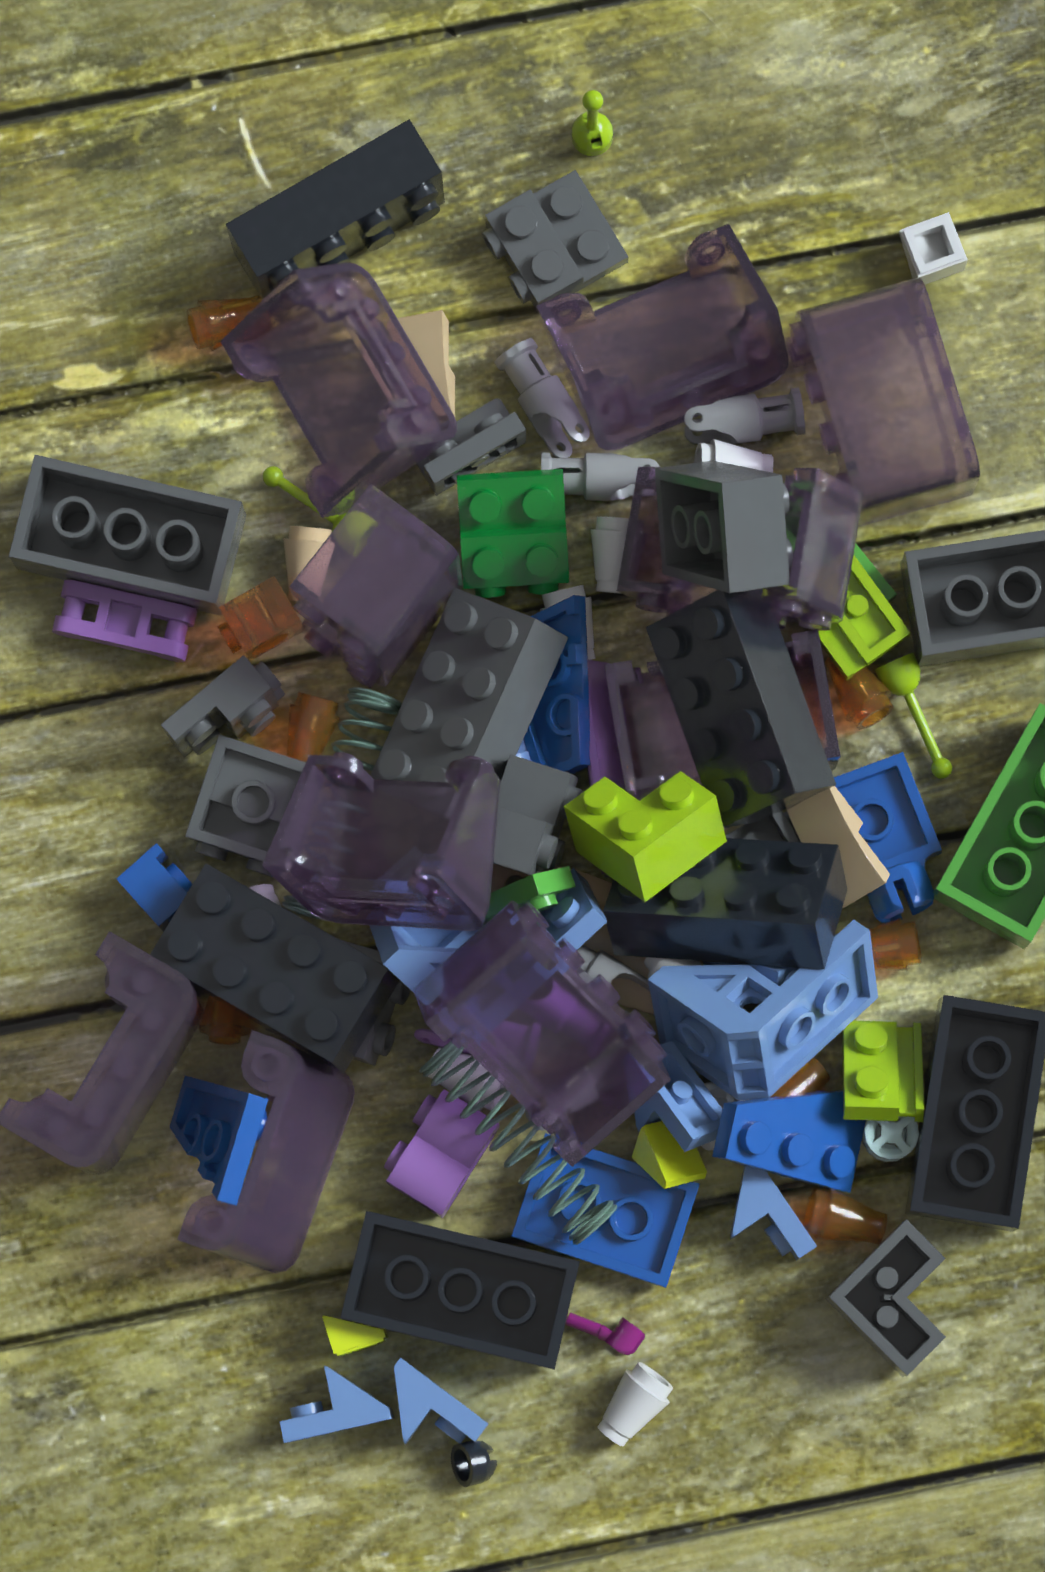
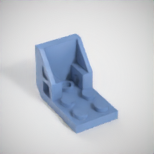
M573 868L571 873L576 887L555 895L558 905L527 915V912L524 914L520 913L522 920L503 927L497 940L490 936L479 924L466 927L462 913L384 908L369 922V926L383 965L457 1033H488L606 924L607 920L588 881Z
M852 920L843 930L834 935L825 970L794 968L780 986L749 965L662 966L648 979L660 1045L673 1041L695 1071L737 1100L760 1099L772 1096L878 998L870 930L855 920ZM750 1003L758 1004L751 1013L742 1009Z

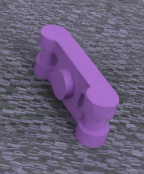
M64 581L61 597L65 598L62 614L55 616L52 628L53 633L72 639H84L155 655L174 662H185L189 646L184 644L188 627H194L198 612L196 609L182 604L84 582ZM85 604L99 605L95 622L82 620ZM153 618L168 622L164 638L149 635Z

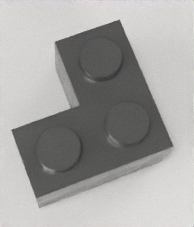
M510 754L494 805L487 802L484 803L468 855L527 875L558 869L565 849V841L559 839L565 818L567 819L564 806L582 793V789L575 788L578 777Z
M906 1219L825 1299L902 1377L908 1376L946 1336L907 1297L946 1258Z

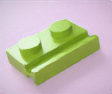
M849 547L807 575L804 580L785 591L786 598L846 681L865 666L867 667L910 637L911 632Z
M853 1020L842 1030L843 1119L898 1121V1117L901 1116L914 1117V1122H923L924 1087L921 1023L913 1022V1027H897V1022Z

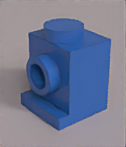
M156 843L116 879L164 932L193 884L174 863L170 864L166 869L161 865L168 859V856Z

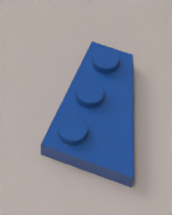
M573 595L530 616L567 636L568 640L523 738L531 761L570 774H574L591 765L589 756L590 706L585 596Z
M185 1076L170 1123V1129L187 1155L197 1157L200 1161L198 1172L202 1178L215 1184L212 1193L216 1200L237 1206L255 1143L262 1137L267 1125V1112L265 1109L268 1099Z
M843 1090L816 1091L788 1097L776 1096L727 1102L723 1104L712 1157L834 1191L851 1193L866 1120L843 1119Z

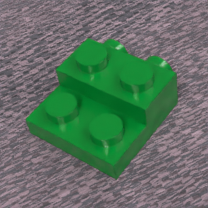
M563 469L457 475L463 589H474L476 596L492 598L504 595L507 586L527 585L529 593L542 595L558 591L559 583H570Z

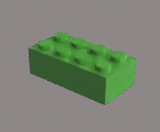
M1041 703L1031 716L933 892L934 899L1022 949H1025L1032 942L1045 918V705Z

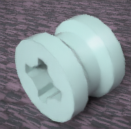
M899 1116L898 1121L866 1120L862 1141L867 1152L875 1159L884 1162L898 1161L906 1157L916 1146L919 1137L918 1124L914 1122V1117Z

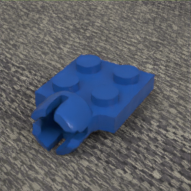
M901 752L834 777L835 787L863 822L859 834L890 873L886 884L867 894L875 917L881 923L903 920L901 913L904 912L897 893L899 890H902L913 916L927 909L933 904L934 889L925 869V863L932 857L940 855L942 848L904 753Z

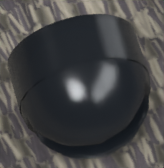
M466 1441L455 1444L452 1448V1470L457 1481L463 1487L481 1484L489 1480L495 1472L497 1460L490 1461L489 1454L494 1450L484 1441Z

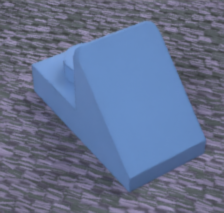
M669 1041L632 1055L628 1061L638 1132H640L644 1125L663 1121L684 1152L716 1140L722 1108L674 1042Z
M744 1166L730 1240L766 1216L772 1225L764 1230L782 1257L791 1252L797 1261L816 1248V1243L768 1173Z
M400 1358L394 1365L404 1444L408 1443L431 1410L440 1415L434 1424L458 1443H461L466 1435L475 1442L478 1440L489 1423L403 1358Z
M324 1366L333 1409L324 1411L322 1401L290 1408L292 1419L279 1422L284 1443H289L394 1418L392 1409L330 1367Z

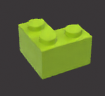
M682 771L675 774L640 801L604 776L564 806L576 852L644 902L648 901L727 842L716 795Z

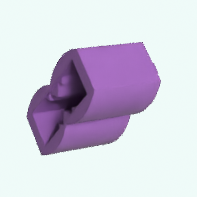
M443 1089L437 1099L430 1094L426 1097L412 1121L420 1126L409 1144L400 1140L384 1165V1168L391 1172L386 1180L388 1185L441 1218L445 1216L500 1127L499 1123H497L484 1133L475 1135V1129L487 1115L478 1110L469 1117L460 1119V1113L468 1104L459 1098L450 1103L445 1102V1098L449 1093L445 1089Z

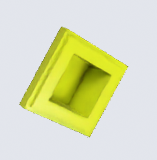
M663 1121L644 1125L640 1129L632 1158L663 1189L705 1179L707 1170L697 1147L684 1152Z
M325 1315L322 1316L333 1354L339 1357L384 1343L388 1339L384 1329Z

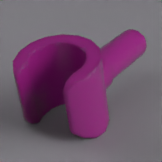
M574 1313L569 1314L566 1325L598 1337L599 1340L606 1342L623 1355L633 1354L645 1339V1334L623 1317L613 1331L602 1324Z

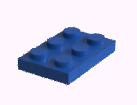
M556 1137L555 1144L536 1168L559 1153L570 1152L568 1163L552 1183L574 1169L584 1168L585 1174L583 1179L567 1199L589 1185L598 1184L600 1185V1190L583 1214L608 1200H613V1204L617 1205V1209L590 1236L578 1245H573V1241H569V1236L579 1225L567 1233H562V1228L587 1201L594 1189L552 1217H548V1211L567 1191L580 1173L569 1178L541 1199L533 1200V1195L565 1158L563 1157L530 1179L511 1237L666 1288L700 1184L689 1182L663 1189L635 1162ZM550 1141L541 1145L538 1156L541 1154V1152L545 1149V1147L548 1145Z

